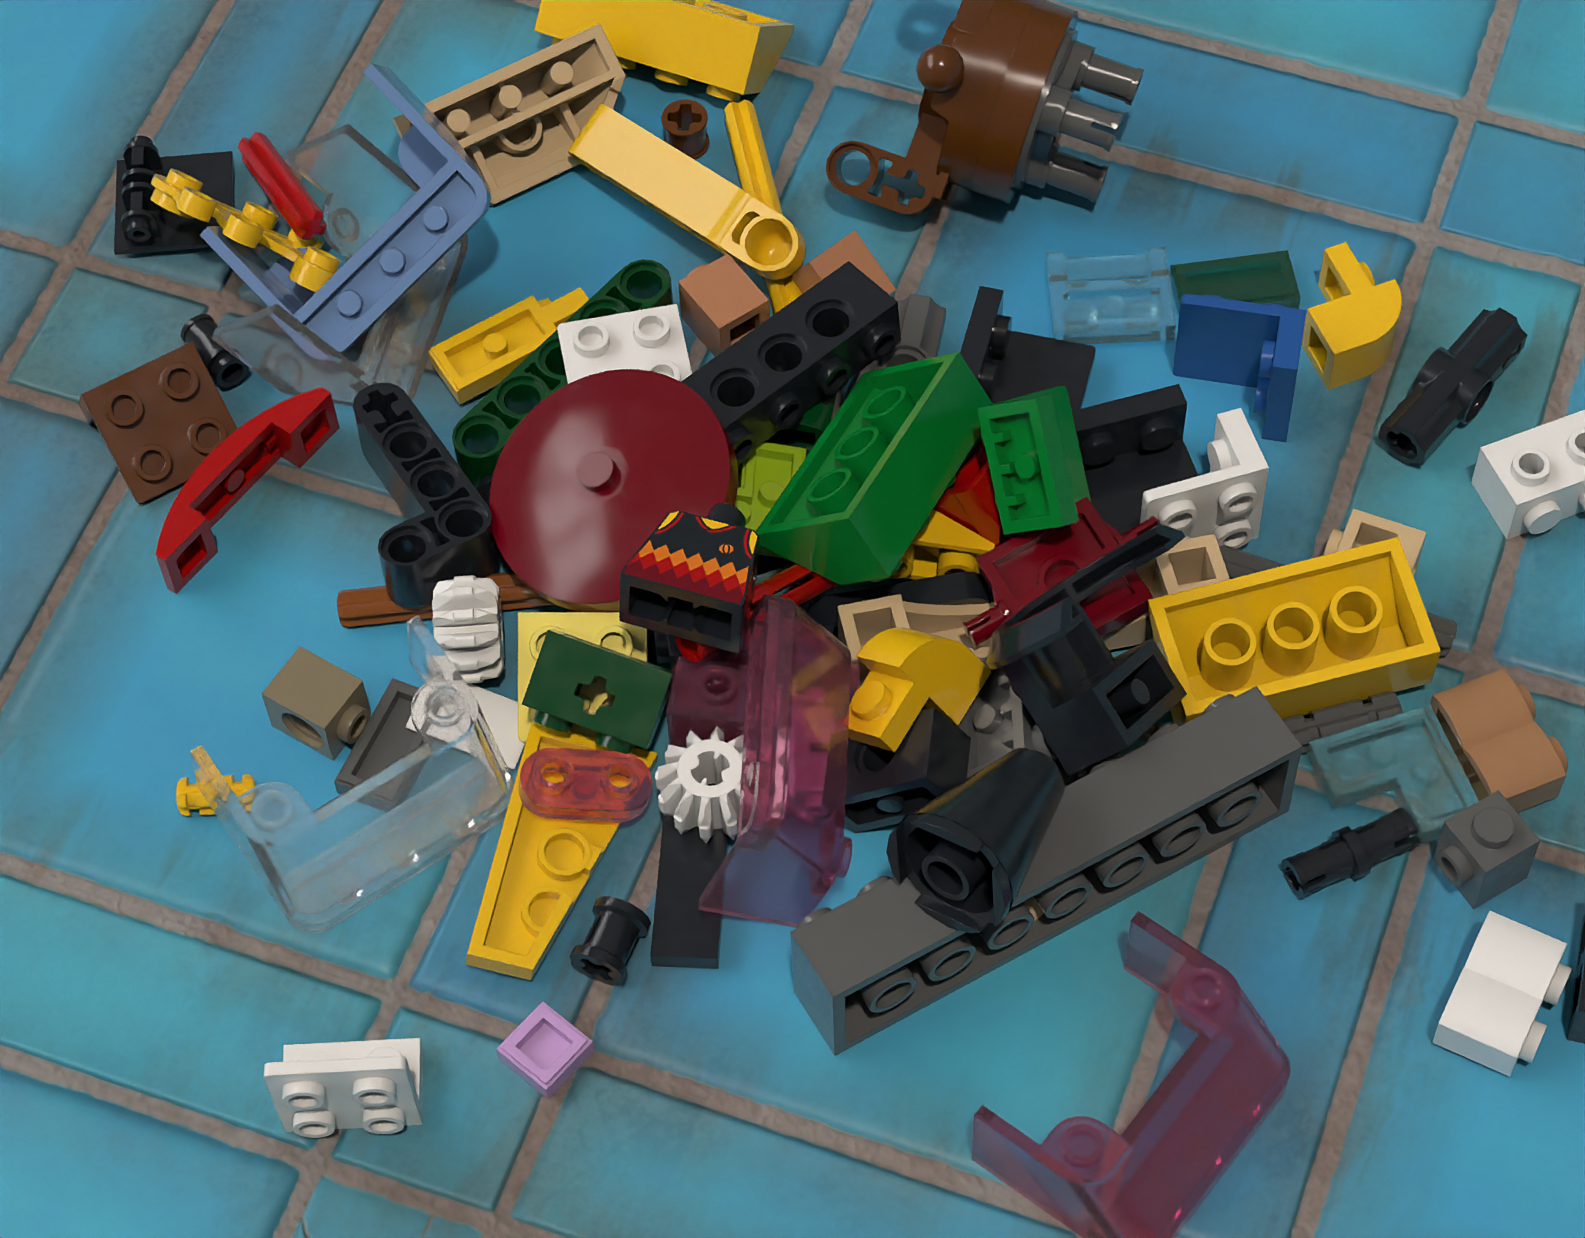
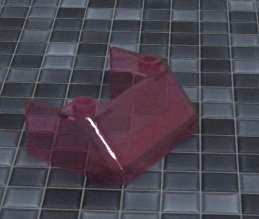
M766 594L762 596L748 620L743 647L740 653L730 651L714 678L713 690L746 696L738 834L735 844L699 897L698 910L797 927L807 915L815 910L833 885L836 877L844 878L851 862L852 840L851 838L844 837L849 702L852 701V697L857 691L860 668L858 663L851 662L849 648L791 599Z
M1138 911L1130 921L1124 970L1168 998L1174 1016L1182 1024L1196 1032L1198 1037L1125 1131L1120 1135L1097 1119L1076 1116L1060 1122L1043 1143L1039 1145L984 1105L974 1114L972 1160L1082 1238H1176L1281 1100L1287 1089L1290 1077V1062L1287 1054L1235 977L1223 966Z

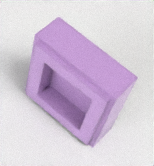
M544 1002L496 1049L500 1061L547 1099L595 1051L592 1040Z

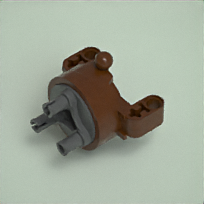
M962 0L956 19L950 23L941 44L930 46L922 52L917 60L916 72L918 80L924 87V92L918 112L919 122L906 158L863 142H843L835 147L827 158L826 172L828 179L834 188L845 194L897 213L909 215L925 213L934 206L937 199L948 201L953 185L1010 204L1017 190L1021 189L1025 183L1045 189L1048 184L1090 199L1091 202L1096 203L1109 167L1105 165L1100 166L1059 151L1060 145L1056 144L1059 133H1063L1102 147L1110 152L1116 136L1093 128V124L1098 123L1118 131L1123 114L1114 113L1072 98L1074 91L1080 92L1082 87L1124 101L1126 102L1125 104L1131 106L1139 88L1144 69H1137L1095 54L1096 47L1076 41L1078 31L1075 29L1078 21V11L1047 0ZM859 151L869 159L871 166L870 174L864 182L853 186L843 178L841 166L846 156ZM885 160L893 163L886 172L889 175L901 179H910L914 171L919 173L917 183L925 187L923 197H912L908 205L903 203L904 193L901 190L886 185L881 187V197L875 195L874 191L879 187L884 178Z

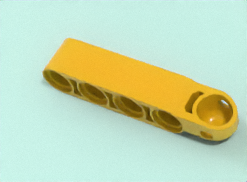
M602 103L596 108L567 151L573 158L592 172L722 254H729L734 261H738L762 277L770 280L787 278L792 276L803 264L806 256V242L803 234L785 216Z

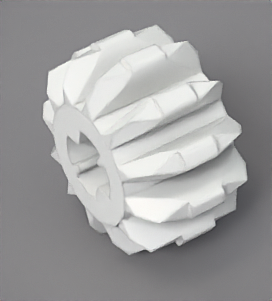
M474 575L456 576L452 580L438 581L433 590L432 623L434 631L433 642L435 643L439 674L445 681H461V683H480L485 679L498 678L504 669L505 658L499 587L493 579L476 578Z
M718 726L708 740H701L690 729L686 737L687 748L668 745V749L665 752L666 765L659 766L656 771V788L661 792L658 795L659 808L664 816H674L675 828L678 829L680 835L698 826L700 838L707 843L713 835V830L722 828L724 833L734 840L735 835L738 833L737 821L755 825L756 819L759 817L758 804L764 803L768 797V781L763 776L765 774V762L760 753H749V743L745 740L743 734L726 743L724 742V733Z

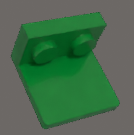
M1065 386L1052 387L977 408L981 426V437L987 454L995 492V502L999 510L1004 535L1063 527L1078 522L1079 518L1075 502L1086 496L1090 502L1091 499L1067 388Z

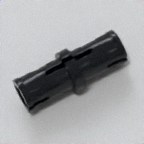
M1402 807L1353 830L1349 826H1345L1332 832L1331 839L1321 843V845L1283 859L1282 868L1286 870L1284 877L1292 892L1300 899L1346 877L1351 876L1352 879L1356 880L1369 874L1370 867L1380 863L1382 860L1418 847L1420 838L1415 835L1419 833L1410 814Z

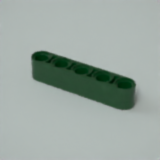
M641 259L633 261L623 267L564 323L672 305L673 293L669 271L661 263L654 260ZM558 330L549 336L459 420L454 427L452 441L457 464L476 489L484 477L494 473L497 461L506 442L524 417L546 397L568 384Z

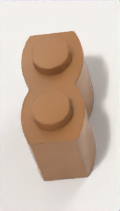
M1502 668L1432 696L1426 715L1427 722L1442 753L1457 770L1462 786L1472 804L1499 790L1518 813L1558 797L1568 770L1567 757L1559 741L1553 736L1547 737L1544 731L1534 722L1536 717L1535 704L1530 692L1523 684H1516L1511 676Z

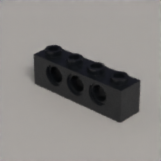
M848 261L681 382L701 396L720 419L734 447L738 465L749 458L756 447L779 430H785L793 426L805 411L824 397L839 392L848 383L850 378L873 361L882 360L892 352L896 344L901 341L898 301Z

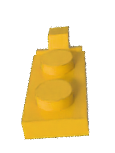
M581 287L552 302L549 298L537 301L532 295L431 347L428 351L431 364L460 405L498 385L557 330L559 324L567 321L589 298Z

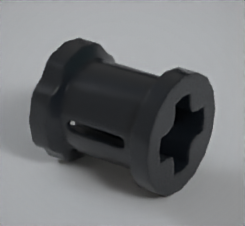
M602 896L597 898L593 906L592 912L595 920L583 945L573 948L570 959L572 966L588 978L607 985L619 986L624 984L628 975L625 964L638 937L647 934L651 921L641 909L633 904L615 897Z

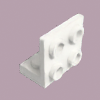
M677 304L561 323L557 327L568 384L592 374L619 369L653 371L672 377L680 382L692 374Z
M1241 408L1217 414L1214 441L1207 444L1210 472L1145 491L1142 496L1140 524L1154 516L1158 520V525L1163 524L1182 531L1185 535L1184 539L1215 534L1219 546L1226 545L1235 549L1242 547L1250 540L1258 538L1269 467Z
M420 1038L284 1045L283 1062H270L264 1065V1081L285 1132H294L299 1136L308 1138H320L331 1135L336 1129L363 1128L370 1133L392 1134L401 1131L404 1126L422 1125L424 1049Z

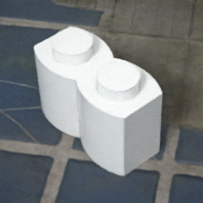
M1489 911L1441 1016L1432 1043L1509 1077L1518 1058L1532 1063L1548 1026L1535 1020L1543 1001L1557 1006L1572 971V968L1560 963L1567 943Z

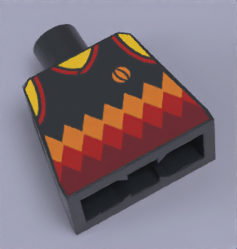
M719 503L712 506L706 517L680 510L669 512L620 573L619 621L740 653L743 647L757 581L760 536L754 530L745 528V516L738 508L730 504Z

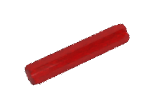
M255 132L250 139L242 137L238 145V149L243 154L242 161L300 239L309 241L314 234L323 235L327 227L326 222L323 220V211L267 136L263 133Z

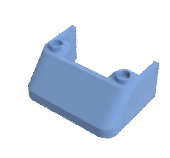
M373 63L363 73L413 124L400 141L398 157L403 170L420 189L317 292L297 284L288 277L294 262L284 256H281L269 267L251 247L240 244L222 233L223 228L221 226H208L200 234L210 247L308 348L324 355L341 353L351 348L484 217L491 200L487 181L454 135L389 67ZM297 248V250L305 254L307 248Z

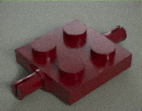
M1086 496L1075 502L1079 518L1078 522L1063 527L1022 532L976 558L977 568L993 592L995 606L962 623L969 639L971 638L972 644L978 647L979 644L992 638L993 631L1002 622L1030 601L1104 554L1157 526L1158 520L1151 516L1148 520L1120 534L1115 528L1102 520ZM1136 569L1079 603L1100 637L1148 611V600L1154 597Z

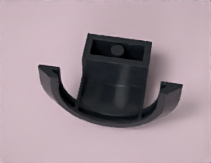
M1159 524L1134 537L1060 581L1016 611L993 631L986 664L990 669L1000 667L1003 669L1011 689L1022 700L1044 735L1047 747L1057 756L1069 776L1129 747L1187 695L1153 638L1113 658L1079 603L1119 577L1169 551L1185 538L1184 533L1180 530Z

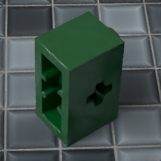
M556 629L547 630L521 705L536 710L533 718L534 722L565 733L571 732L573 723L598 732L595 740L596 744L623 754L632 755L635 745L645 749L651 746L677 672ZM599 677H603L607 680L605 691L614 695L615 699L613 705H601L596 712L588 709L590 698L580 692L583 684H595Z

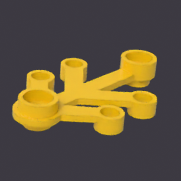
M170 169L167 177L159 174H154L151 184L155 189L150 198L151 201L168 211L189 219L197 218L209 222L211 217H214L223 228L222 233L228 238L251 248H256L259 242L293 261L294 264L288 277L297 284L317 292L338 271L342 261L334 255L321 250L324 244L321 238L314 235L310 241L302 240L295 234L292 228L288 236L273 231L279 216L271 210L246 201L243 210L240 211L200 192L203 186L201 181L175 169ZM297 248H307L304 254L297 250Z

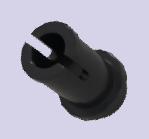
M196 315L185 323L180 337L185 345L193 341L214 384L221 387H232L245 378L249 369L246 350L237 343H231L210 315Z

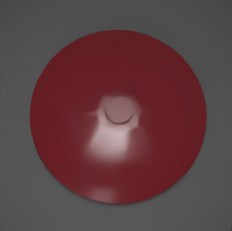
M619 369L592 374L573 381L558 389L535 406L513 431L500 454L493 473L489 497V508L493 517L492 532L497 547L514 573L542 598L558 606L579 612H620V573L669 512L680 510L706 517L711 507L716 504L725 503L735 507L738 469L734 447L722 422L705 400L693 389L672 377L647 370Z

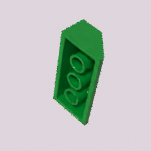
M955 352L864 372L755 531L760 536L759 545L839 585L863 581L880 582L893 575L900 568L902 557L915 536L928 524L929 514L944 491L954 483L956 472L968 453L981 441V426L977 408L993 404L961 354Z

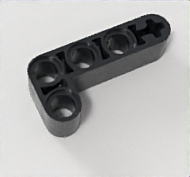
M376 383L360 390L354 398L353 411L363 455L408 518V520L385 531L378 543V553L389 598L397 605L417 608L432 602L433 590L438 581L452 580L456 576L474 575L476 578H485L493 573L498 566L499 554L492 532V513L455 459L402 388L391 383Z

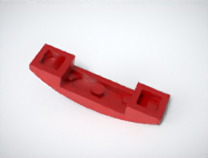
M319 387L291 397L263 411L229 435L196 468L174 500L164 521L155 555L167 589L177 594L218 553L211 528L281 457L300 469L340 428L331 392L323 387Z

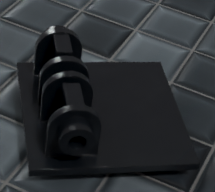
M135 136L131 138L129 144L123 149L124 160H117L115 255L210 247L200 234L208 226H220L216 219L211 217L209 222L197 218L189 219L162 208L150 200L155 189L151 181L154 174L167 177L169 170L175 169L201 181L203 186L200 192L233 207V152L160 157L157 147L153 145V141L149 137Z

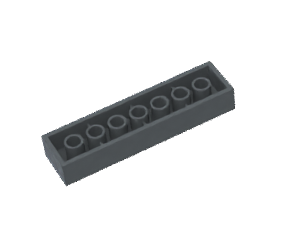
M1257 686L1236 697L1233 694L1224 695L1212 702L1202 715L1180 727L1178 724H1170L1161 728L1149 738L1144 746L1125 756L1113 754L1101 760L1092 768L1089 775L1065 786L1064 795L1009 914L997 926L994 927V924H988L979 933H968L948 927L926 914L915 903L921 893L915 888L908 877L899 884L895 877L882 876L866 884L855 898L833 910L825 907L810 913L798 924L797 929L790 932L794 993L830 1050L836 1056L1288 812L1302 745ZM1034 897L1044 912L1035 921L1034 916L1024 903L1025 900Z

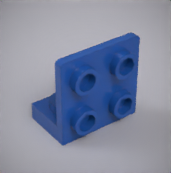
M1183 294L1180 304L1173 374L1178 377L1257 388L1253 413L1265 415L1262 439L1286 442L1307 310L1288 308L1276 303L1259 304L1230 300L1217 295Z

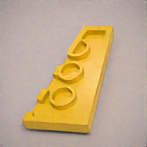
M531 722L468 948L466 965L532 980L655 767L658 753L634 747L632 755H627L596 744L595 737L574 732L565 733Z

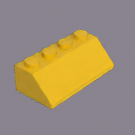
M541 0L534 31L552 36L551 45L600 23L622 68L635 70L638 62L656 68L654 77L659 80L686 86L690 78L708 84L706 93L709 95L739 102L741 94L761 93L792 36L794 24L714 0Z
M1399 537L1148 600V611L1154 641L1187 693L1170 709L1174 723L1178 724L1179 727L1202 715L1204 710L1216 699L1228 694H1233L1236 697L1255 686L1259 688L1281 719L1298 714L1307 715L1309 711L1356 699L1366 700L1368 696L1387 691L1397 692L1432 682L1441 653Z

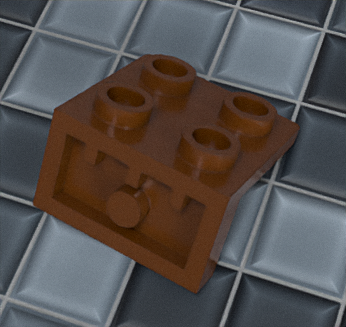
M193 341L81 394L78 402L88 424L95 423L134 500L139 504L187 482L204 459L238 429Z

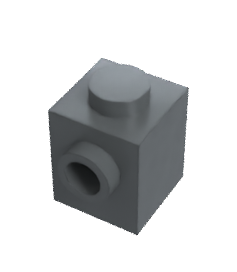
M1497 790L1444 821L1433 860L1440 867L1446 879L1457 888L1470 906L1475 909L1528 877L1540 840L1501 792Z

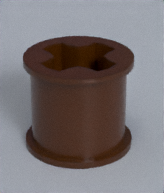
M678 100L669 104L661 116L662 125L666 133L664 141L692 159H699L708 151L710 145L709 136L706 133L708 121L706 109L700 103L693 100Z

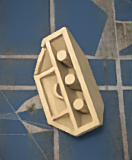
M599 23L424 105L454 135L483 175L490 188V205L493 206L580 165L581 163L567 152L600 103L611 109L614 108L626 75ZM403 114L392 119L402 139L413 124Z

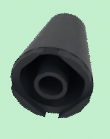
M1027 748L1014 749L905 817L891 832L886 850L891 871L899 884L908 877L915 888L921 893L915 903L926 914L948 927L968 933L982 932L988 924H994L995 927L1009 914L1065 792L1064 781L1057 764L1042 752Z

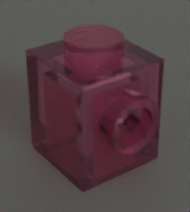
M678 656L667 707L669 744L687 747L686 737L690 729L701 740H708L718 726L724 733V742L726 743L742 734L749 743L751 731L762 732L766 718L768 697L767 693L757 692L756 667L704 659L694 663L685 657Z

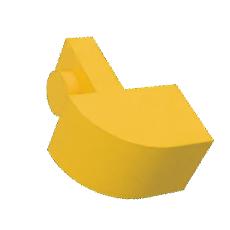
M1347 242L1324 249L1318 287L1327 302L1307 309L1301 345L1327 390L1367 377L1377 371L1387 361L1394 345L1402 306L1401 291L1396 279L1375 286L1370 268L1365 262H1358Z
M891 628L882 631L872 637L856 655L870 672L863 684L854 693L851 703L837 726L852 740L895 752L922 708L935 707L952 723L958 726L992 671L968 647L956 640L909 628Z

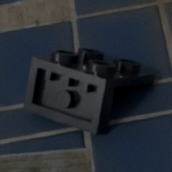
M980 286L960 354L991 402L994 404L1048 388L1065 386L1068 391L1072 411L1082 409L1095 361V347L1012 331V317L1003 315L1004 290Z
M1179 384L1072 411L1091 503L1102 520L1115 528L1120 534L1140 524L1142 496L1145 491L1198 476L1183 441L1187 401Z

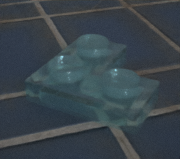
M1431 705L1309 742L1306 755L1332 809L1393 790L1401 807L1410 814L1416 824L1419 833L1415 835L1420 838V845L1438 840L1444 821L1479 801Z

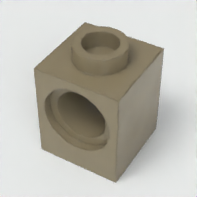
M301 646L261 693L272 727L333 761L347 743L353 744L358 740L367 722L370 720L371 710L363 681Z

